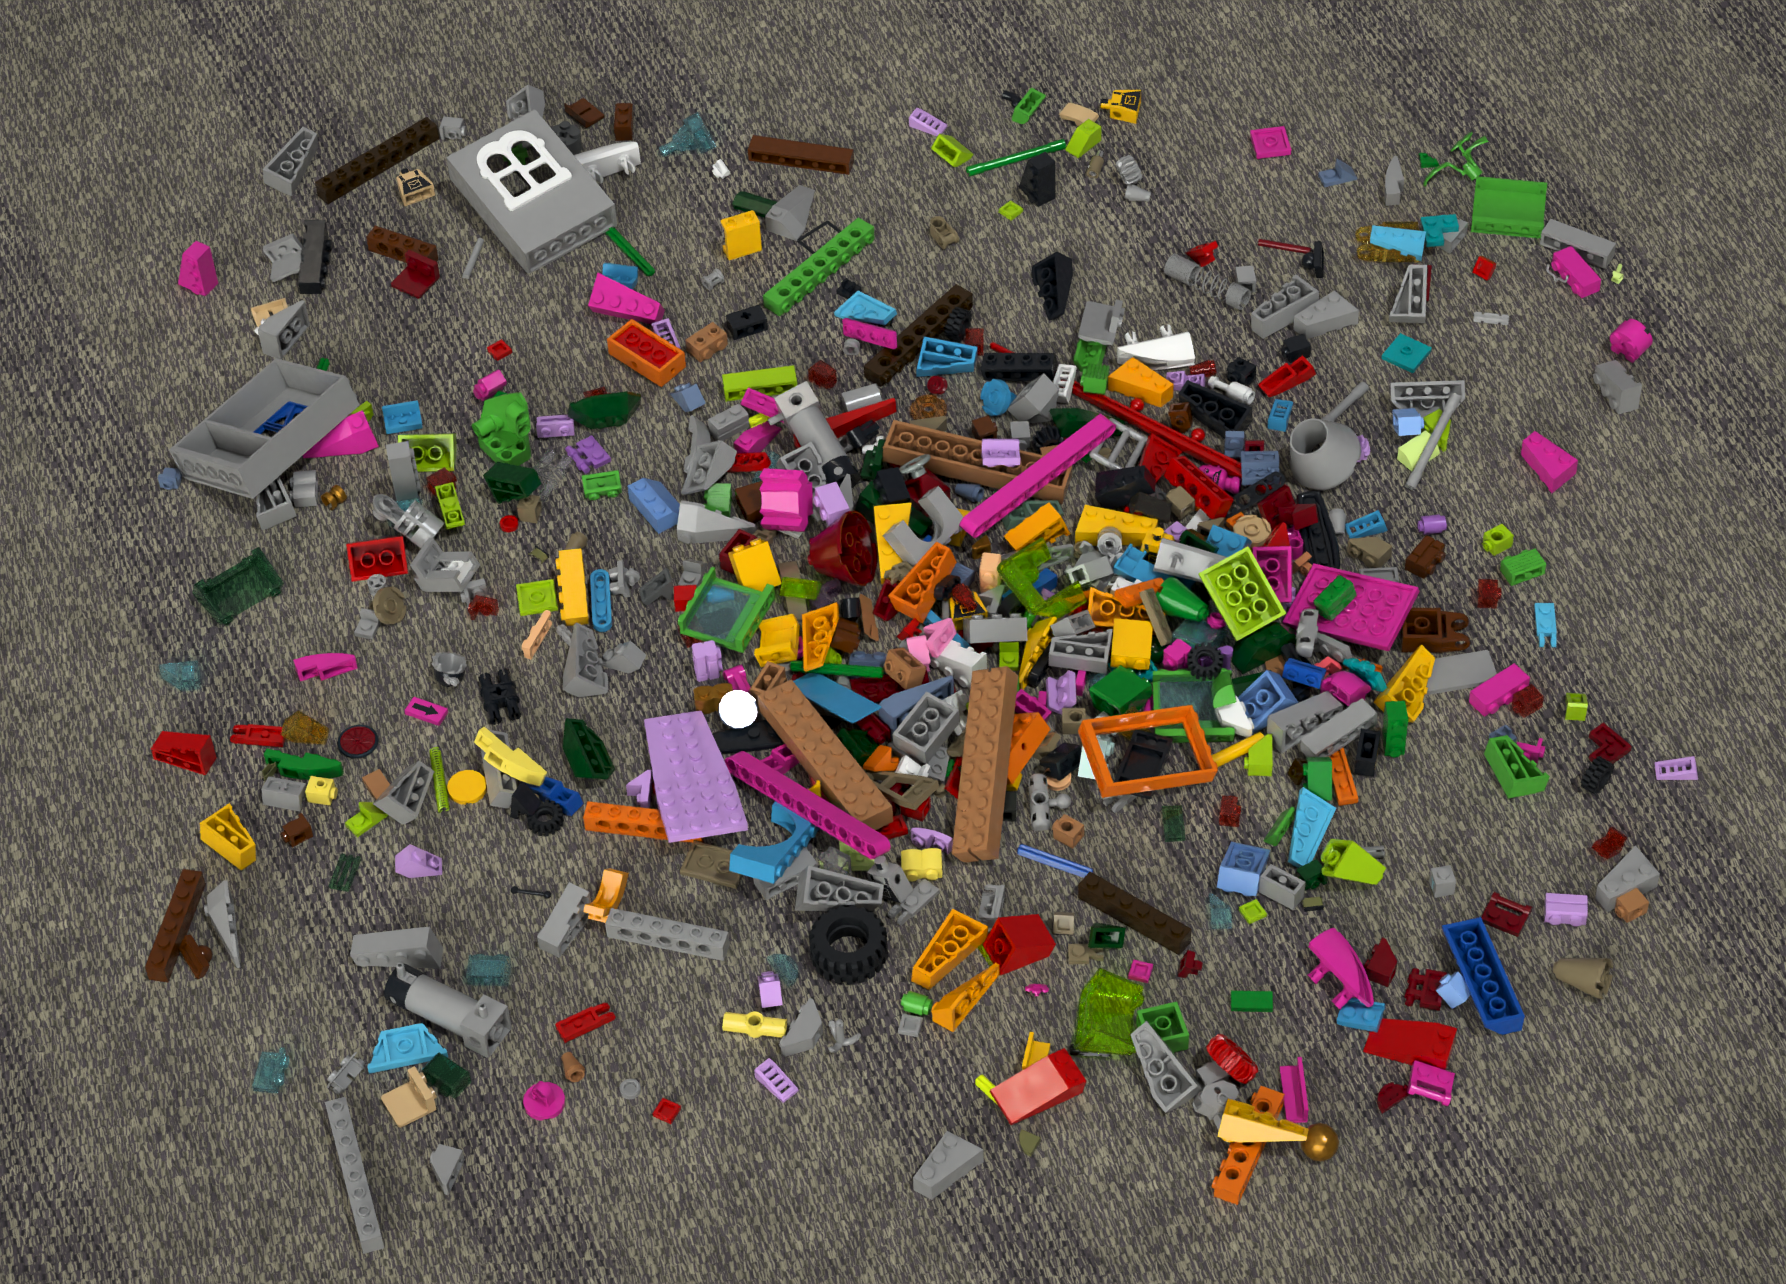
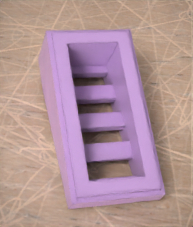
M916 108L909 117L910 127L934 136L942 134L948 127L944 122L919 108Z
M669 318L651 323L652 331L660 337L670 334V336L663 339L666 341L672 339L673 341L669 343L681 349Z
M1695 756L1655 762L1657 780H1698ZM1661 767H1665V768H1666V773H1663V774H1662V768H1661ZM1670 767H1674V772H1670Z
M770 1058L754 1070L755 1078L782 1103L799 1091ZM780 1081H783L780 1085L775 1087V1085H777ZM788 1086L789 1088L781 1094L780 1091Z

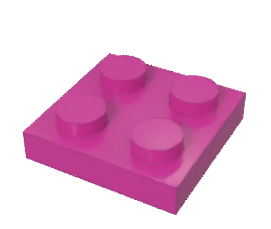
M1284 126L1250 130V137L1257 159L1291 155V147Z

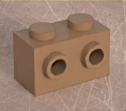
M714 322L685 340L686 351L699 362L710 359L714 353L723 350L728 345L727 333Z
M904 647L889 649L883 667L884 671L906 690L922 685L927 668Z
M767 661L750 688V694L755 699L757 706H759L757 695L787 681L785 667Z

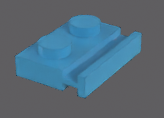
M1351 998L1339 1011L1336 1020L1337 1024L1378 1032L1383 1012L1386 1009L1385 1003L1374 1002L1373 1006L1367 1007L1358 999Z

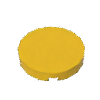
M463 770L450 778L447 790L454 802L466 805V803L473 804L481 800L486 794L487 785L485 777L481 773L474 770Z

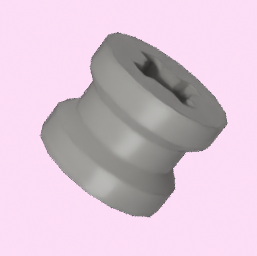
M374 574L367 580L369 593L372 596H375L379 589L387 587L386 578L381 574Z

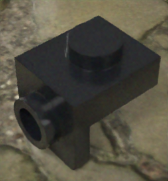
M1293 681L1294 689L1291 692L1298 702H1302L1310 696L1311 686Z

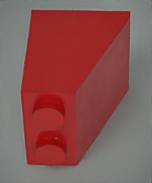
M1039 914L998 917L983 943V947L993 964H999V975H1004L1049 957L1056 946L1054 939Z

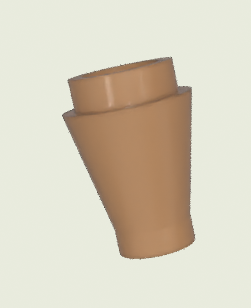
M571 1052L564 1053L561 1060L566 1079L571 1082L582 1080L585 1076L584 1066Z

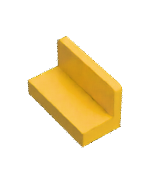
M1034 1032L1029 1033L1022 1070L1046 1057L1050 1052L1051 1044L1034 1041Z

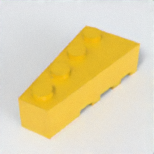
M911 503L874 506L881 584H884L885 581L883 577L885 571L891 570L893 565L903 562L882 535L894 524L902 520L909 526Z

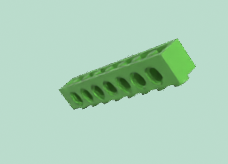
M859 217L767 291L763 295L764 307L778 316H781L784 312L787 313L796 302H801L807 293L813 292L818 284L824 283L830 274L836 273L841 265L848 263L852 256L859 254L867 244H871L875 238L874 226Z

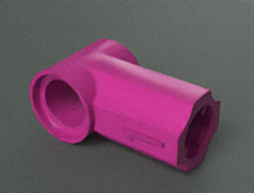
M742 665L723 671L724 680L732 684L733 691L742 690L750 694L751 687Z

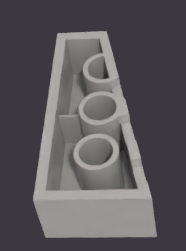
M302 127L263 168L264 183L282 193L293 196L318 149L317 133Z
M1295 274L1290 283L1286 282L1282 286V290L1278 293L1275 292L1271 295L1269 301L1263 302L1251 313L1252 331L1264 339L1293 323L1296 314L1319 300V291Z
M808 865L799 874L795 911H827L832 908L835 910L838 909V906L842 905L844 907L856 905V908L863 907L868 909V911H873L882 904L884 885Z
M429 926L354 935L350 956L355 964L361 967H396L397 963L402 962L413 968L440 969L444 948Z

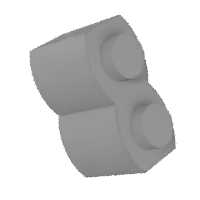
M316 470L294 472L293 477L290 478V486L293 491H290V501L294 502L295 507L317 506L318 477Z

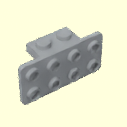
M1116 299L1114 306L1087 301L1078 338L1084 341L1099 342L1102 345H1113L1117 327H1121L1125 308H1122L1123 301Z

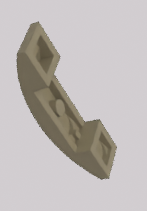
M797 562L778 563L788 614H794L797 621L802 620V614L808 612Z

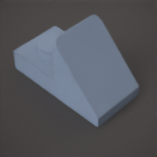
M1336 159L1335 168L1321 171L1318 174L1324 187L1357 180L1352 167L1339 159Z

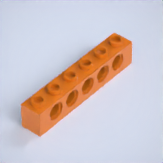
M587 801L583 816L585 830L668 840L658 809ZM704 837L684 840L681 842L693 843L694 840L703 842Z
M1260 1086L1258 1093H1253L1250 1104L1255 1107L1254 1111L1261 1114L1265 1113L1260 1112L1261 1110L1269 1112L1277 1120L1284 1105L1285 1094ZM1266 1142L1230 1143L1227 1152L1229 1156L1227 1160L1223 1159L1220 1166L1221 1173L1219 1177L1215 1176L1212 1183L1214 1197L1236 1205L1239 1204Z

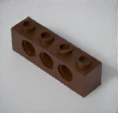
M376 225L366 236L368 249L371 252L406 263L405 253L411 250L431 260L438 261L436 245Z

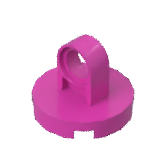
M539 1081L526 1091L523 1105L526 1113L531 1118L536 1120L553 1119L564 1109L565 1095L558 1085Z

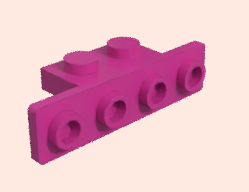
M849 318L842 319L843 334L845 336L890 349L897 348V333L895 331Z

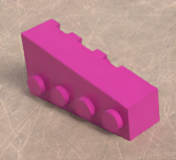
M597 273L588 304L592 312L629 320L633 319L647 324L662 320L665 309L659 302Z

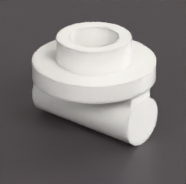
M721 159L712 165L714 168L712 172L717 178L721 177L724 179L725 176L730 174V171Z

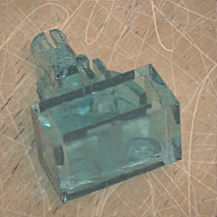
M699 112L683 119L685 125L678 130L677 134L672 136V141L660 146L659 149L663 157L676 150L683 152L698 148L701 153L717 147Z

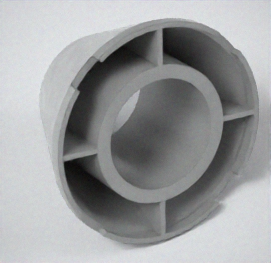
M1311 418L1300 422L1291 433L1290 469L1294 478L1305 488L1308 487L1321 491L1342 484L1355 471L1353 468L1357 460H1360V441L1354 431L1344 424ZM1325 441L1318 450L1310 453L1317 444Z

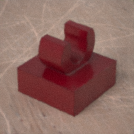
M1187 950L1180 960L1177 977L1186 978L1188 974L1198 975V970H1202L1203 963L1199 960H1194L1196 952Z

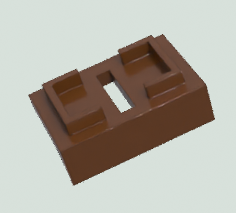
M584 98L571 105L564 103L565 112L585 128L605 117L602 112Z

